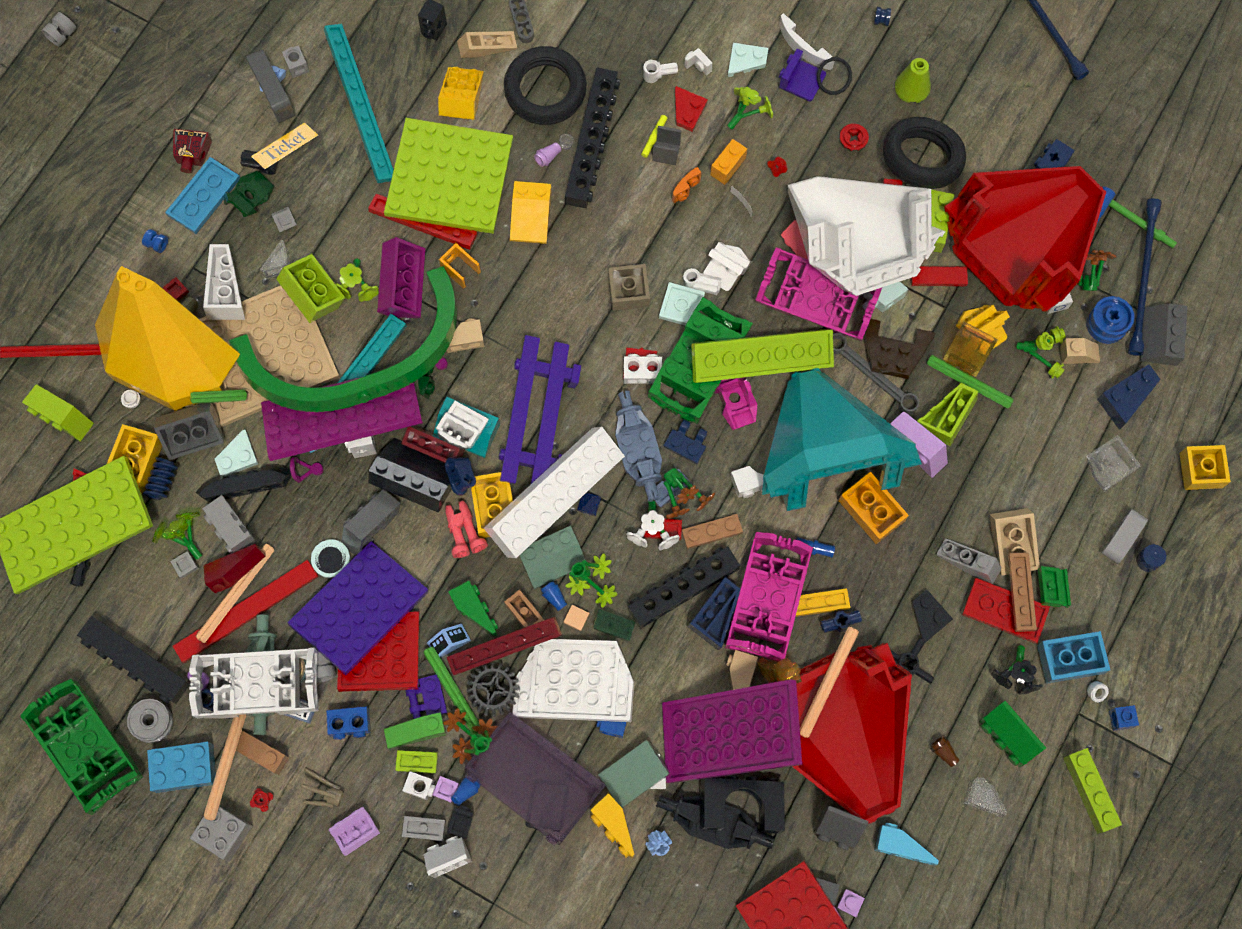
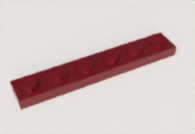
M554 616L452 654L446 658L454 676L554 639L562 634Z

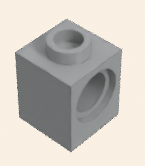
M299 45L289 47L282 52L292 78L309 72Z

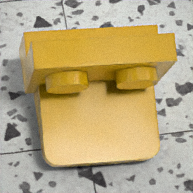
M983 305L981 308L963 311L956 327L959 328L965 337H968L980 353L986 354L1007 339V334L1002 325L1005 324L1004 321L1010 316L1007 311H997L994 305Z

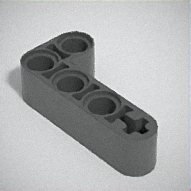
M261 49L246 56L278 123L294 117L295 113L264 51Z

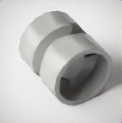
M58 12L51 19L52 23H48L41 31L49 41L60 47L66 40V36H70L77 28L68 17Z
M318 652L317 683L336 678L335 666L331 665V662Z

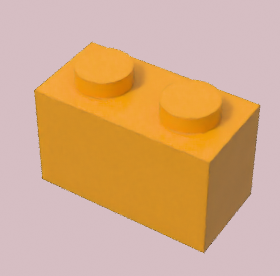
M732 139L712 164L710 175L726 185L746 159L747 148Z

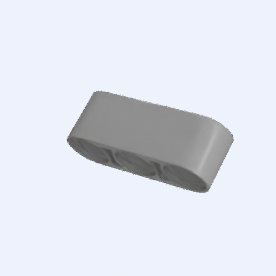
M1130 509L1104 547L1102 554L1119 564L1139 536L1148 519L1135 510Z

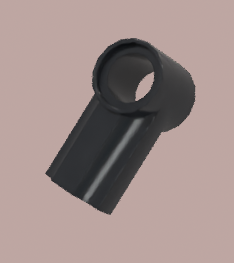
M244 150L241 153V166L259 169L262 173L268 175L275 174L278 161L264 169L251 157L257 152Z

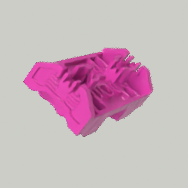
M776 247L764 275V280L761 283L756 302L789 316L794 315L826 327V329H832L835 333H840L862 342L882 288L869 292L873 297L872 300H869L860 331L847 332L846 328L859 295L855 296L842 290L814 268L808 259ZM778 261H791L776 302L773 304L765 296V293L773 279L777 267L776 264Z
M755 533L725 648L755 654L783 664L813 547L799 540L791 542V538H788V540L782 538V536L777 538V535L772 533ZM762 545H773L780 547L782 550H791L800 555L801 565L789 562L790 558L782 560L775 558L774 554H771L769 557L758 554L757 551ZM734 632L781 644L782 647L777 651L769 648V646L758 645L754 642L735 640Z

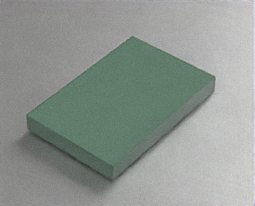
M646 740L598 775L614 800L623 808L667 777L670 772L650 742Z

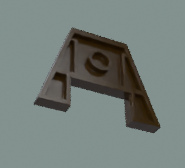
M870 319L864 338L871 371L909 379L936 333L917 329L915 343L911 344L879 337L881 321Z

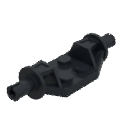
M682 794L680 800L678 799L677 801L662 795L659 796L656 807L672 812V815H674L673 822L676 821L690 836L725 849L741 847L750 849L754 843L772 849L774 843L771 842L775 841V836L758 831L759 822L751 820L740 809L725 804V828L721 831L700 830L701 796L684 797ZM678 814L681 815V816H683V817H685L686 819L690 820V822H688V821H686L685 819L681 818L680 816H678ZM735 837L746 839L748 841L735 839Z

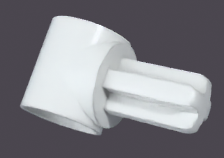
M648 60L643 68V78L648 83H655L658 79L662 78V75L678 73L676 63L660 65V62Z

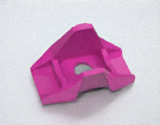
M746 377L722 380L715 394L719 393L725 407L722 415L732 430L755 423L758 404ZM732 393H737L740 396V401L732 403L729 400V396Z

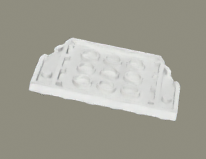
M548 640L534 646L533 652L526 659V664L516 676L519 682L515 683V686H519L520 691L515 690L519 698L514 697L516 702L513 705L512 716L514 718L632 722L634 680L617 641Z

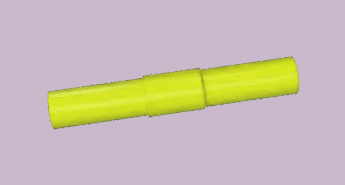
M661 115L641 153L643 157L647 158L657 141L658 126L665 125L668 119L667 116Z

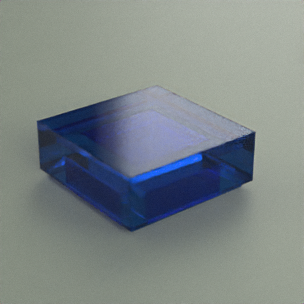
M585 493L580 499L577 511L596 516L601 497Z

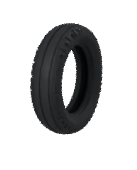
M538 46L522 52L509 65L504 78V93L509 106L522 119L538 125H552L570 118L580 108L586 95L587 82L582 66L570 53L557 47ZM537 66H554L568 76L571 86L563 100L554 105L540 106L531 103L523 96L520 90L521 80L529 70Z
M911 117L901 120L888 131L884 139L883 155L888 168L900 180L914 187L938 189L948 186L961 175L966 164V149L959 135L948 125L935 119L932 120V118ZM909 138L930 140L944 150L948 157V163L939 168L920 166L905 156L901 149V143Z

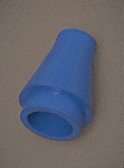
M554 581L541 589L542 596L557 611L567 605L558 584L556 585Z
M472 776L464 778L451 796L452 802L459 806L478 793L480 784Z

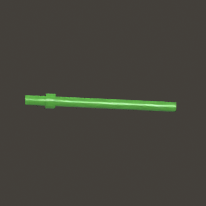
M1112 199L1108 206L1147 231L1148 223ZM1155 228L1154 239L1159 242L1162 241L1173 249L1177 242L1165 235L1166 232Z

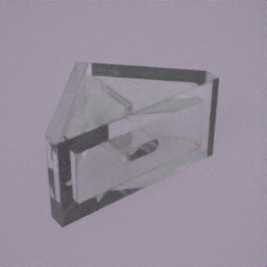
M280 241L260 269L265 278L278 276L283 267L291 264L288 248L284 241Z

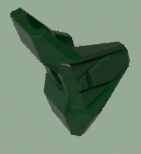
M254 171L242 176L231 193L226 192L224 204H233L242 213L243 217H247L257 213L254 209L255 207L268 201L274 185L260 172ZM244 192H250L253 195V199H248Z

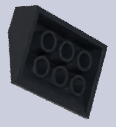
M394 438L376 457L370 467L368 483L439 513L452 490L448 474L445 470V462L401 444L402 441Z

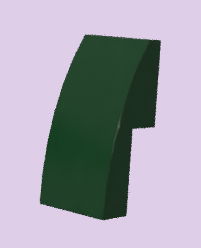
M434 367L418 379L420 395L426 399H429L435 390V381L429 377L433 373Z

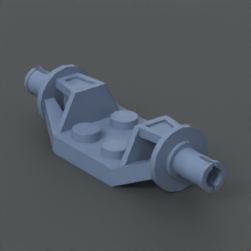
M625 391V397L624 393L620 392L618 397L620 398L622 409L616 413L618 422L615 437L618 448L625 456L622 458L624 470L635 481L636 486L645 487L648 502L653 501V496L656 501L660 499L655 483L662 479L660 475L662 458L652 424L643 414L642 407L639 405L633 406L630 391Z

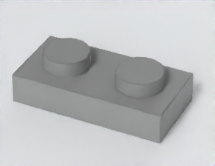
M404 816L402 837L443 841L446 821Z

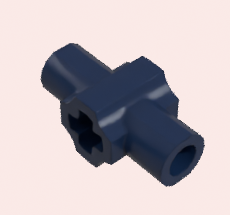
M859 610L849 613L840 611L833 618L823 620L820 624L824 633L833 630L843 632L848 626L862 622ZM839 618H841V620H845L843 626L841 625V623H837Z

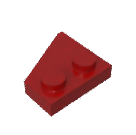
M676 86V125L693 132L708 99Z

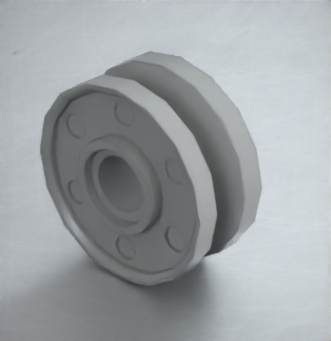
M145 699L139 701L131 708L127 717V726L130 733L142 742L156 743L166 738L171 732L173 715L170 709L160 701ZM153 716L154 722L147 726V719Z

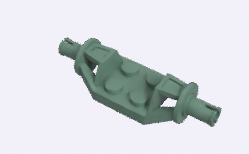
M257 615L256 633L248 635V639L252 641L244 653L274 651L276 635L268 632L269 615ZM275 713L246 714L254 717L253 735H266V717L272 716Z

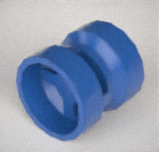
M152 229L147 230L142 239L143 246L151 247L158 253H162L168 244L167 236L159 235Z

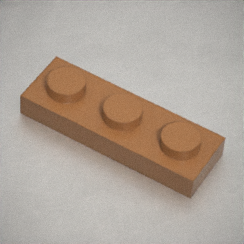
M737 514L682 529L687 549L743 533Z

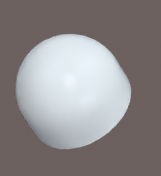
M1094 681L1089 684L1087 694L1094 702H1101L1108 696V687L1102 682ZM1101 688L1102 695L1095 697L1096 691Z

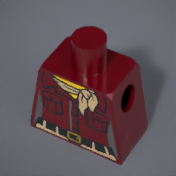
M174 129L173 156L176 162L181 164L180 170L182 172L191 173L193 165L202 166L212 144V139L208 132Z

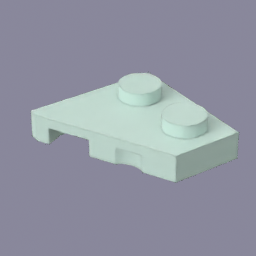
M733 43L728 77H732L735 73L739 72L747 73L753 69L765 68L768 48Z
M242 430L215 458L219 473L223 477L258 464L246 430Z

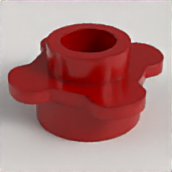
M779 156L767 163L775 177H778L781 173H786L788 170L786 161Z
M258 788L254 791L255 794L250 801V806L252 808H260L262 812H266L269 809L270 801L273 800V794L270 792L265 793L262 789Z

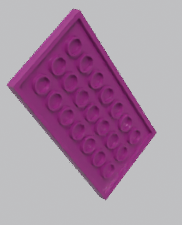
M352 379V380H348V381H344V382H340V383H336V384H332V385H328V386H324V387L337 386V385H341V384H344V383H348V382L353 381V380H356V379ZM414 382L385 396L369 400L366 403L334 411L306 412L282 407L269 400L261 402L267 453L270 461L423 423Z
M790 679L662 703L665 766L670 772L666 777V783L802 765L796 680Z

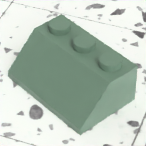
M571 526L533 542L519 555L534 589L569 574L575 563H582L585 560Z

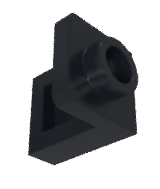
M461 805L459 809L454 807L447 830L448 834L467 839L474 814L470 812V808Z

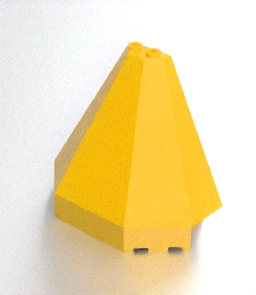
M123 266L120 267L95 323L105 372L114 381L174 411L193 404L190 401V394L192 392L223 391L219 386H221L240 353L154 281Z

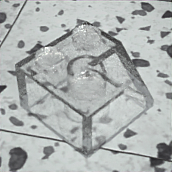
M1118 435L1086 456L1092 476L1104 492L1135 473L1141 467L1140 463Z

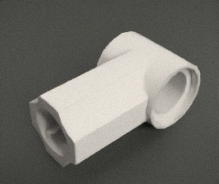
M692 268L684 273L683 278L686 287L714 295L719 293L722 282L721 278L701 274L698 270Z

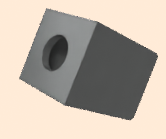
M658 126L657 143L653 146V161L676 165L681 142V130Z

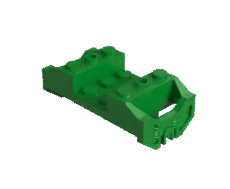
M702 297L685 325V330L670 357H667L649 390L648 398L662 409L667 407L668 412L671 410L676 416L680 414L681 419L698 424L722 380L693 382L691 344L746 338L753 323L730 315L719 309L710 300ZM661 382L673 388L674 394L679 392L687 397V401H690L692 398L700 404L692 409L680 405L676 400L669 399L660 392Z
M69 679L51 688V694L46 692V695L37 699L38 702L33 701L30 703L20 717L26 722L83 806L84 811L87 814L93 815L107 801L125 788L138 782L143 776L124 746L116 741L100 717L101 713L77 681ZM70 693L80 697L66 708L60 706L59 709L61 711L53 717H45L47 722L41 726L38 717L47 707L54 705V702ZM128 766L131 768L130 773L114 780L107 788L102 789L100 793H96L92 799L88 798L90 794Z

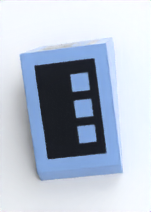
M458 624L442 629L427 644L429 647H434L441 658L469 643L471 640L463 625Z

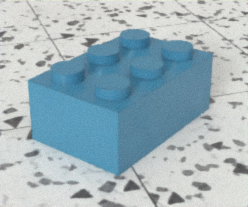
M1101 631L1046 640L1037 645L1046 684L1101 675L1110 671Z
M201 742L147 750L150 791L161 793L213 785L216 770L214 745L212 743Z

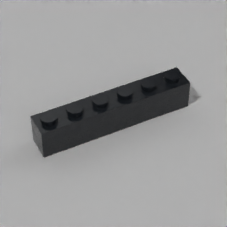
M93 616L89 618L77 634L82 639L80 641L81 644L89 649L92 646L96 648L97 655L105 660L109 657L113 660L112 665L120 671L123 668L129 671L127 676L136 682L138 679L144 682L143 687L152 693L154 690L159 692V698L168 704L170 701L176 704L190 686L187 681Z

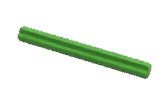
M931 355L927 361V365L977 390L978 393L1006 408L1012 405L1013 398L940 358Z
M434 647L427 648L423 652L455 707L460 709V713L466 712L463 720L466 721L469 730L477 734L478 732L472 729L473 726H480L477 718Z

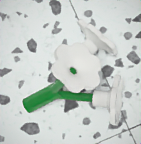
M655 501L648 502V514H644L641 517L643 522L641 529L636 534L631 532L626 534L627 538L634 544L646 548L648 544L643 539L645 531H648L651 535L660 531L663 542L659 544V550L670 548L680 538L679 535L670 537L668 532L664 531V516L657 514Z

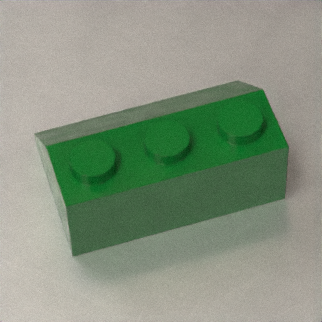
M1006 701L997 705L979 721L982 724L981 728L988 735H992L996 746L1000 750H1005L1009 755V761L1014 766L1019 768L1024 766L1046 749V746Z

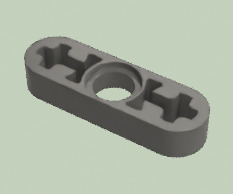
M509 0V8L518 38L522 43H530L534 39V30L525 0ZM514 2H518L520 10H517ZM522 15L526 17V20L518 22L516 20L517 17ZM525 27H526V31H527L528 36H525V35L523 34V28H525Z

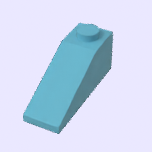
M886 823L885 826L879 827L875 851L934 866L938 865L939 860L903 830L897 829L898 825Z

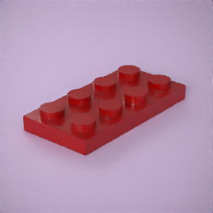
M975 578L962 615L1037 644L1050 606H1043L1041 603L1034 601L1037 630L1015 632L1011 591Z

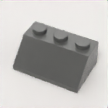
M1168 303L1145 307L1142 328L1144 353L1140 356V361L1178 366L1184 360L1188 306Z
M212 403L197 404L156 417L154 430L169 460L224 443L218 415Z

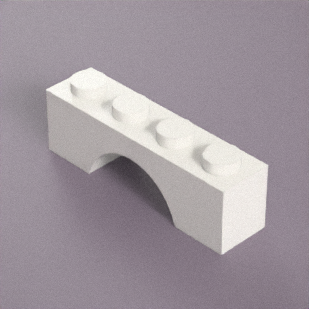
M750 466L732 471L730 478L737 497L749 498L754 495V492L762 491L764 475L757 473Z

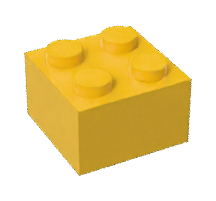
M1225 445L1186 447L1179 453L1185 490L1224 488L1230 483Z

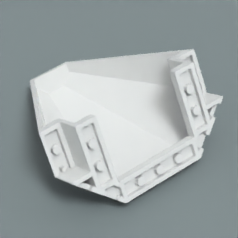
M819 176L788 185V194L809 263L842 290L855 296L917 276L921 270L919 268L924 259L929 258L935 249L934 244L939 236L942 237L945 231L931 226V189Z

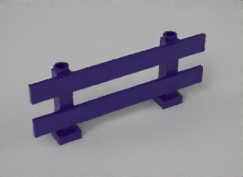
M528 335L524 337L521 358H516L514 369L518 371V378L506 448L500 449L498 458L503 462L500 477L502 482L515 484L518 466L521 465L533 468L532 484L562 456L559 454L557 458L551 457L563 382H568L567 387L575 389L579 383L581 365L574 364L572 368L566 367L569 344L554 342L551 364L536 361L540 338ZM534 375L548 378L536 454L521 451Z

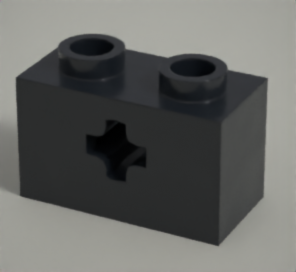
M427 0L418 14L421 34L425 38L437 41L447 25L444 5L433 0Z

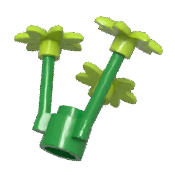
M602 554L600 559L594 556L595 563H590L586 560H583L582 563H575L569 573L571 583L565 585L567 588H572L571 595H574L578 590L581 596L584 594L583 589H590L591 585L598 591L597 595L600 596L595 603H601L602 608L605 607L607 602L609 604L613 603L611 598L617 596V593L613 592L615 586L613 585L608 589V586L605 585L602 590L589 578L590 569L588 567L595 569L593 577L599 574L600 578L604 579L605 572L611 573V570L606 566L612 563L611 560H606L605 554Z

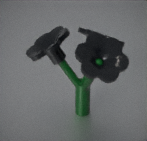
M1022 645L1017 647L1016 661L1008 669H1005L1003 672L994 669L991 673L996 682L1007 689H1010L1013 685L1008 679L1010 675L1019 684H1024L1025 687L1018 691V695L1029 694L1043 687L1042 684L1034 685L1032 683L1037 669L1031 665L1029 660H1024L1025 647Z

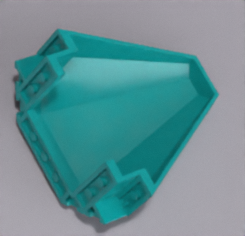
M815 368L803 373L796 372L791 375V380L788 381L763 476L762 495L770 494L771 498L782 495L786 510L791 511L806 507L809 480L883 464L879 485L881 490L900 486L904 468L922 464L916 443L828 375L822 373L819 368Z

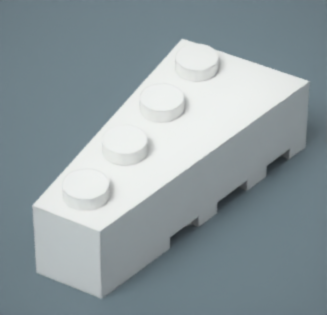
M210 244L203 306L207 320H245L229 244Z

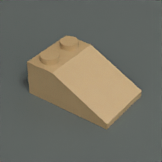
M1026 508L990 514L996 555L1002 568L1000 571L1001 575L1009 574V553H1029L1031 571L1038 570L1040 564L1034 513Z

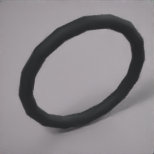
M840 57L826 59L817 71L818 85L823 92L829 95H837L844 92L852 81L851 67L846 60ZM831 61L843 63L849 73L846 85L838 91L826 89L820 79L823 67Z

